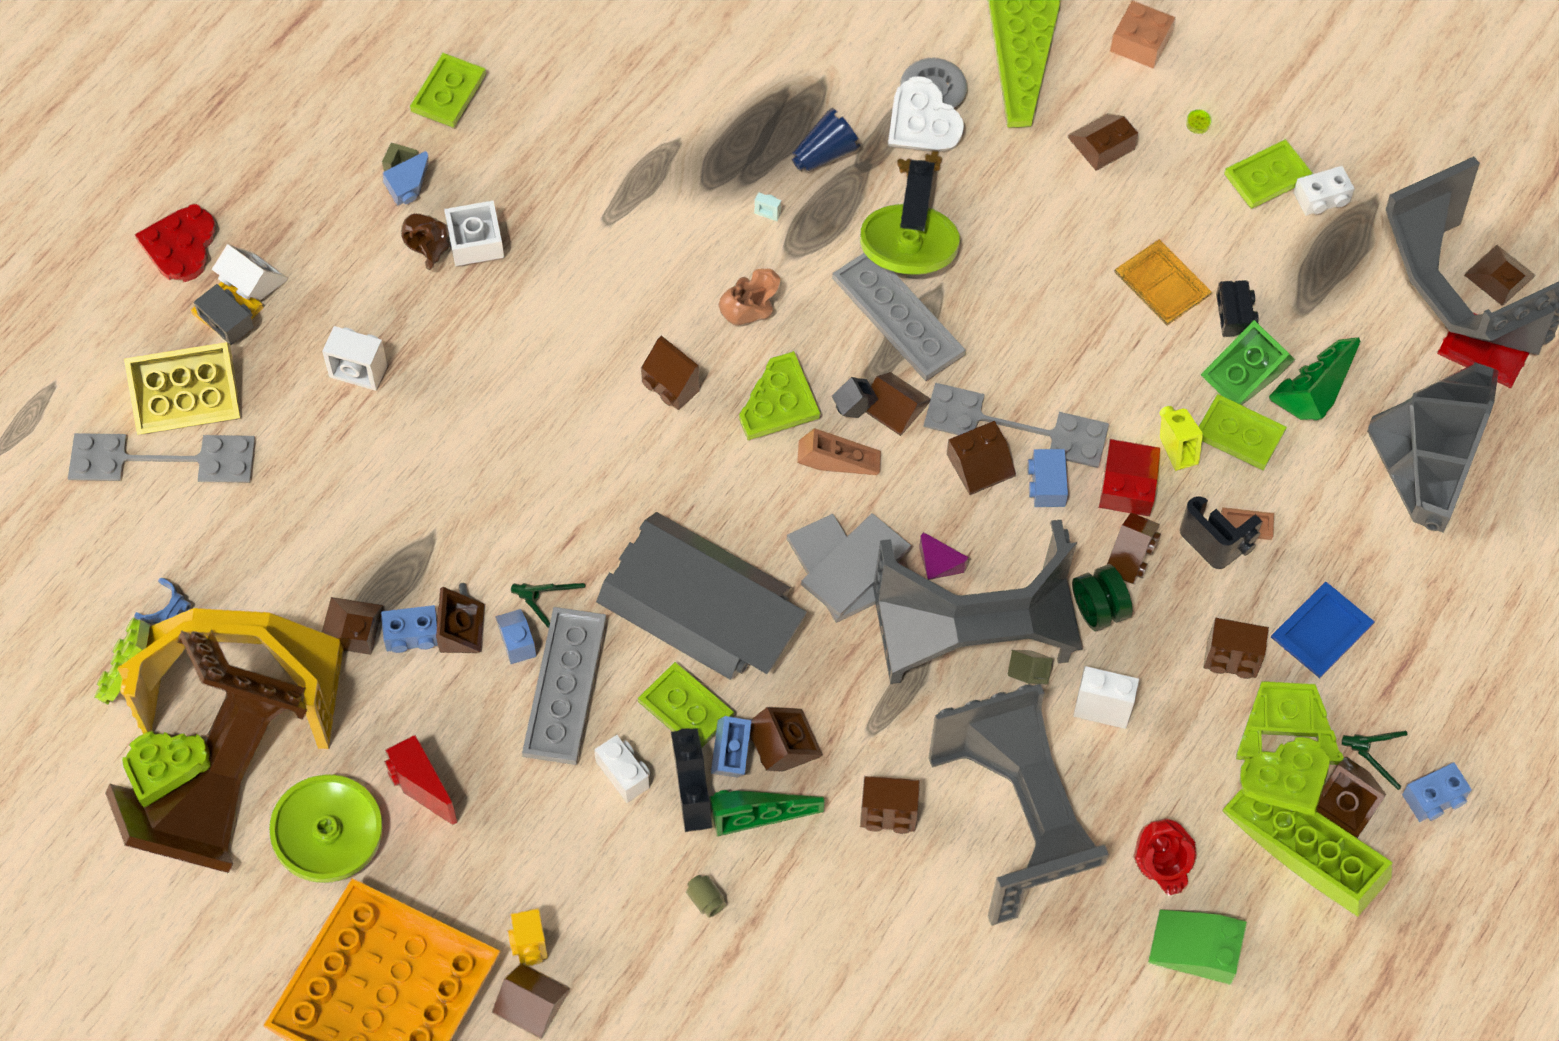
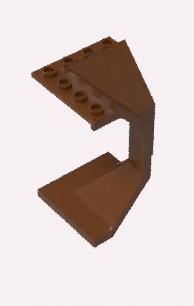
M212 629L208 638L199 632L192 631L188 633L181 631L177 641L184 645L201 683L226 691L225 699L205 739V743L209 747L211 765L206 771L200 772L191 780L146 807H143L139 802L134 789L109 783L105 794L125 846L229 873L233 862L228 848L241 781L271 720L286 709L294 711L297 718L304 719L307 708L302 700V695L306 688L229 665Z

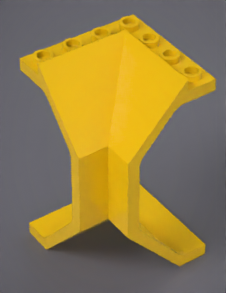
M193 608L150 626L146 648L117 668L123 679L121 694L124 695L127 706L130 707L132 716L137 721L138 728L144 734L152 731L161 678L185 650L184 645L177 641L181 631L188 633L192 631L199 632L208 638L212 629L218 642L263 644L295 683L306 688L303 702L307 708L306 716L318 749H329L343 656L340 639L269 612Z

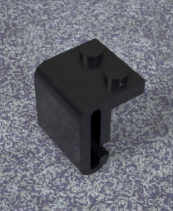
M1200 496L1193 497L1187 503L1180 526V534L1213 568L1223 569L1242 554L1246 556L1256 547L1255 541L1261 534L1259 530L1263 522L1256 514L1238 528H1235L1217 509L1210 513L1207 520L1203 514L1208 500Z

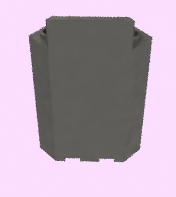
M658 512L645 519L639 528L641 530L639 537L634 544L629 542L619 557V567L615 570L614 574L609 572L605 578L596 603L730 680L738 673L743 674L748 664L768 674L807 613L805 610L789 602L787 595L790 587Z

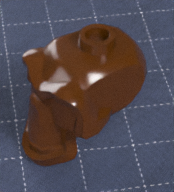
M418 213L411 214L404 219L401 227L403 242L412 251L423 254L427 258L425 261L426 269L431 270L434 268V264L438 262L440 256L451 246L447 241L446 224L431 216Z

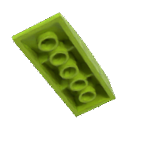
M1242 789L1223 808V813L1267 852L1307 883L1357 917L1392 878V861L1318 812L1315 813V816L1262 803L1244 796Z

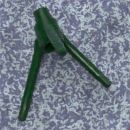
M513 583L511 593L519 595V598L524 599L547 628H549V620L536 604L540 593L585 588V583L560 585L551 583L536 586L526 583L522 585Z
M1407 731L1373 736L1355 734L1353 737L1343 735V746L1352 747V750L1359 751L1358 754L1364 757L1397 790L1401 789V785L1369 754L1372 742L1407 736Z

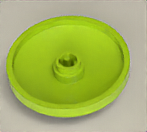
M903 204L890 205L874 211L864 220L861 226L860 245L865 255L875 264L893 272L903 274L931 273L946 267L954 260L958 253L960 239L958 229L948 217L931 208H928L925 231L900 228Z
M318 775L298 782L281 796L271 815L269 834L276 857L289 872L307 881L329 883L353 876L371 861L381 842L382 819L374 797L361 784L339 775Z

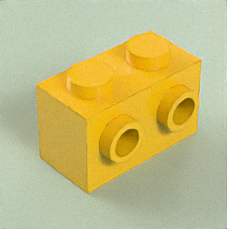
M539 909L511 914L513 929L508 930L512 955H518L520 963H526L528 966L540 964L542 960L548 959Z

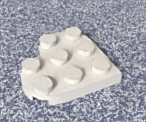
M911 77L897 88L893 103L888 146L931 152L953 150L963 134V119L954 110V107L942 103V93L932 83V80L924 77Z

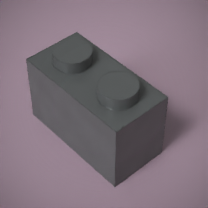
M218 284L194 301L198 316L229 343L230 346L254 328L251 320L253 315L249 308L244 304L239 305L231 291L228 289L223 290Z

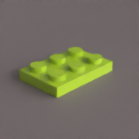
M442 53L411 103V112L454 128L486 76V68Z
M1286 139L1225 168L1224 175L1251 209L1294 189L1297 179L1313 174Z
M1219 394L1216 395L1199 425L1203 433V442L1263 471L1287 428Z
M676 662L638 697V703L672 732L683 728H698L702 748L716 735L717 721L724 716L734 717V711Z

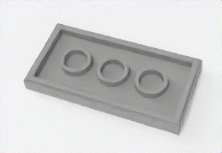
M871 513L801 580V585L840 618L873 586L880 540L891 539L894 558L897 562L911 549V545Z
M831 514L788 534L787 540L806 573L809 574L847 536L835 516ZM873 586L840 618L828 608L835 622L837 623L875 605Z

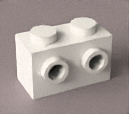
M1339 166L1297 179L1293 193L1306 216L1313 213L1320 214L1327 209L1347 205L1351 201L1354 187L1343 166Z
M618 735L594 749L596 763L626 803L649 789L648 776L650 772L642 761L637 762L633 756L634 751L626 740L622 742Z

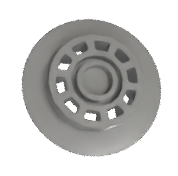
M925 58L914 62L905 70L900 81L901 86L911 77L930 79L941 91L942 103L951 105L954 108L962 102L967 92V81L963 72L955 64L940 58Z

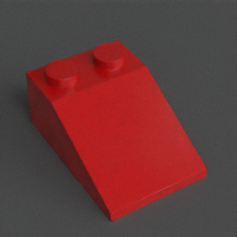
M1110 439L1098 508L1125 513L1132 512L1137 515L1150 517L1155 499L1161 448Z
M416 735L386 749L388 760L384 761L393 785H399L404 794L451 825L456 824L457 819L452 801Z

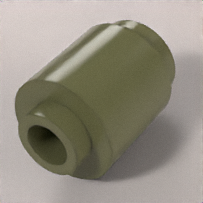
M697 875L688 882L686 894L702 914H706L708 918L715 916L726 906L723 894L708 875L703 877Z

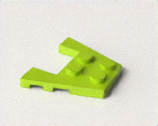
M1261 682L1236 754V760H1246L1247 758L1250 760L1255 756H1260L1262 752V734L1316 737L1317 742L1321 744V748L1330 757L1329 765H1338L1344 757L1337 746L1335 733L1330 728L1327 713L1316 684Z

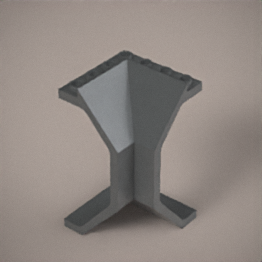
M1473 156L1390 194L1386 213L1409 281L1448 330L1474 339L1539 355L1543 344H1547L1555 338L1559 325V281L1491 313L1488 309L1483 314L1474 315L1438 270L1443 234L1462 223L1480 165L1478 160Z
M1062 519L1051 520L1050 522L1052 537L1043 570L1029 586L1020 589L970 595H955L900 565L894 558L891 539L880 540L873 590L890 684L901 683L902 674L905 671L965 646L1033 639L1059 647L1058 664L1069 662L1072 652L1082 650L1067 582V575L1077 542L1070 543L1068 529L1063 528Z
M1031 684L1023 685L1010 693L1000 692L983 701L972 700L956 709L946 708L935 715L929 751V761L932 768L959 759H969L1008 779L1013 784L1035 841V848L1026 869L996 878L988 912L991 926L1018 918L1031 887L1106 865L1109 856L1105 844L1096 847L1076 820L1051 757L1041 706L1044 691L1041 684L1033 686Z

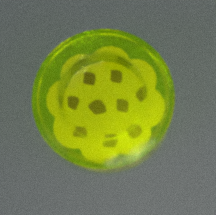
M1196 109L1188 114L1186 126L1189 131L1195 134H1203L1209 130L1211 116L1206 111Z

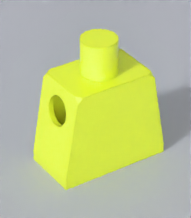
M1172 406L1164 407L1159 412L1161 416L1160 439L1174 470L1177 471L1198 465L1203 437L1202 431L1187 409L1182 408L1175 411Z

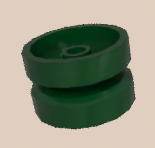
M1111 564L1095 569L1093 575L1085 573L1073 578L1072 588L1076 604L1083 619L1093 631H1099L1110 626L1111 620L1117 623L1132 616V602L1126 584L1120 573Z

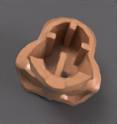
M756 269L753 272L751 281L746 277L739 278L735 286L728 289L721 296L718 304L721 314L728 322L734 325L754 322L757 319H766L773 312L769 299L777 293L780 277L772 269Z

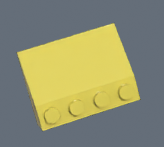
M225 342L124 359L137 435L240 418L235 371L229 343Z

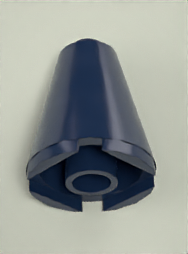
M829 109L792 152L794 158L791 160L799 171L803 169L805 172H809L856 151L861 146L860 143H855L858 137L842 116L838 119L834 115L838 112L836 109Z

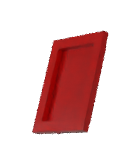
M1450 331L1443 339V343L1437 352L1438 355L1464 367H1468L1475 362L1499 370L1497 382L1510 389L1522 367L1525 366V361L1530 354L1529 352L1474 339Z

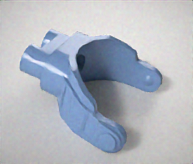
M159 578L158 582L172 591L169 604L164 609L149 615H142L136 612L134 617L150 624L160 623L183 613V611H188L191 603L184 600V596L177 593L175 586L167 579Z

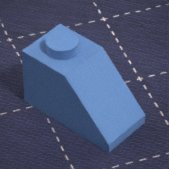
M426 151L383 172V183L397 206L403 203L409 204L419 196L428 167V153Z
M519 609L495 616L510 664L536 657L534 641L522 610Z

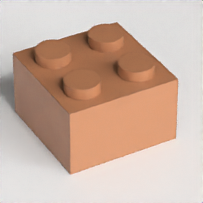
M1132 0L1113 34L1110 52L1154 69L1172 35L1176 17Z

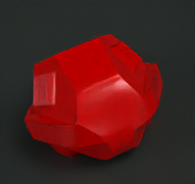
M1161 819L1145 825L1140 831L1133 858L1136 860L1135 863L1140 872L1146 878L1148 877L1149 880H1155L1168 896L1182 893L1188 885L1187 874L1193 869L1197 859L1196 842L1179 823L1173 820Z

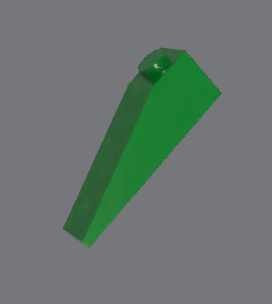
M1360 338L1339 339L1317 355V362L1301 367L1299 369L1300 374L1293 380L1287 378L1281 382L1270 394V400L1300 420L1312 419L1316 421L1324 418L1336 401L1360 345Z
M722 790L709 797L717 837L824 812L825 803L823 797L737 790L731 792Z

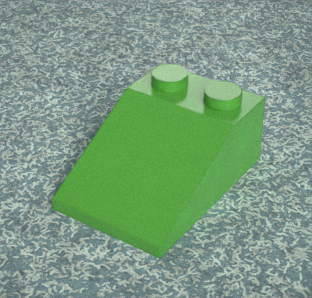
M1254 320L1200 375L1223 397L1243 405L1277 379L1295 359Z
M1160 910L1148 963L1231 985L1237 972L1247 922L1219 914Z

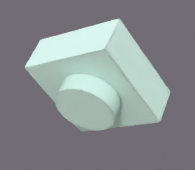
M758 192L755 198V214L778 221L781 215V200L773 195H765Z

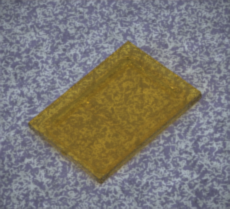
M1160 239L1114 270L1123 282L1166 325H1169L1212 295V291Z

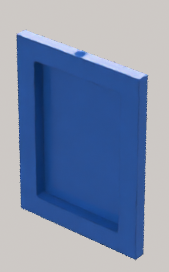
M1325 581L1271 635V638L1318 678H1321L1361 638L1375 621Z

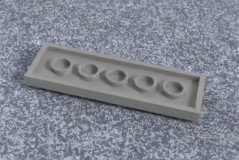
M865 253L833 272L832 279L925 381L965 355L966 350L904 282L893 271L875 264Z
M553 607L524 741L523 757L577 765L606 624V614Z

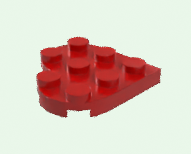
M191 204L134 235L140 246L164 277L168 280L172 278L188 282L196 279L204 272L203 267L206 264V259H208L205 249L213 242L212 238L215 234L216 225L210 213L202 209L198 204Z

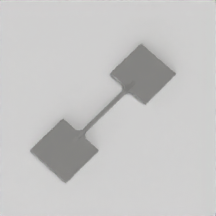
M935 383L923 427L960 435L975 429L979 421L990 423L995 420L998 425L1049 436L1052 440L1050 449H1065L1066 461L1096 468L1099 467L1109 423L1059 412L1056 426L1053 429L1037 428L984 415L981 407L985 394Z
M74 433L68 480L120 481L124 462L156 461L198 462V482L250 483L255 436L203 435L202 447L198 455L168 456L126 454L124 451L126 434Z

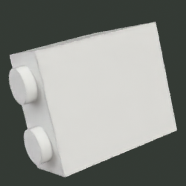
M1085 666L1073 717L1126 729L1134 705L1139 678Z

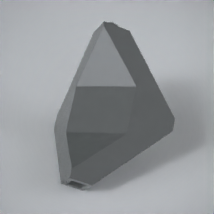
M1474 362L1472 365L1414 392L1413 396L1403 403L1372 416L1367 432L1414 523L1423 525L1431 531L1444 533L1495 402L1499 370Z

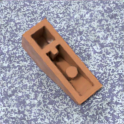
M814 428L799 440L797 463L821 471L878 475L880 473L881 451Z

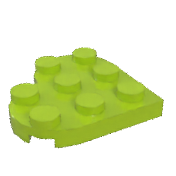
M134 617L130 620L126 628L128 633L125 639L119 638L112 652L115 654L110 662L113 666L109 672L104 671L97 682L99 688L94 698L109 705V702H113L121 691L123 680L117 668L146 648L150 628L148 623Z
M149 731L134 739L129 744L131 749L127 756L122 758L123 768L143 807L148 806L183 785L200 772L206 771L211 765L209 747L197 734L196 736H186L182 733L171 738L166 732L164 734H154L152 731Z
M1296 737L1295 741L1287 742L1285 745L1283 743L1280 744L1276 752L1264 751L1261 752L1260 756H1255L1250 760L1247 758L1244 761L1240 773L1242 793L1244 796L1262 803L1315 816L1329 772L1330 757L1321 748L1319 742L1310 738Z

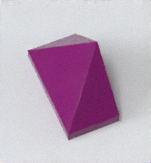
M924 532L921 534L919 549L928 580L961 574L966 571L967 556Z

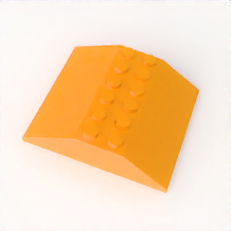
M352 878L263 1026L286 1041H451L500 955V951Z

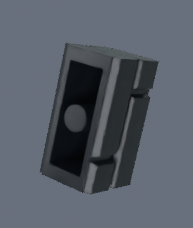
M1247 280L1235 282L1221 281L1218 284L1216 297L1222 336H1239L1254 320L1259 323L1258 311H1253L1255 291L1250 290L1249 281Z

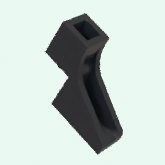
M683 728L679 731L671 732L685 832L712 829L710 801L698 728Z

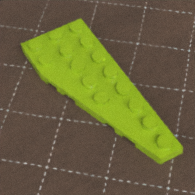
M988 0L1007 128L1032 125L1060 0Z

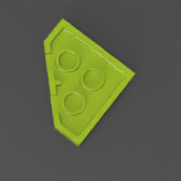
M794 351L770 358L762 377L759 378L752 390L746 406L741 410L739 420L747 440L820 419V412Z

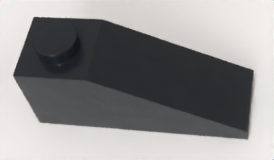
M910 160L900 228L925 231L935 163L924 160Z

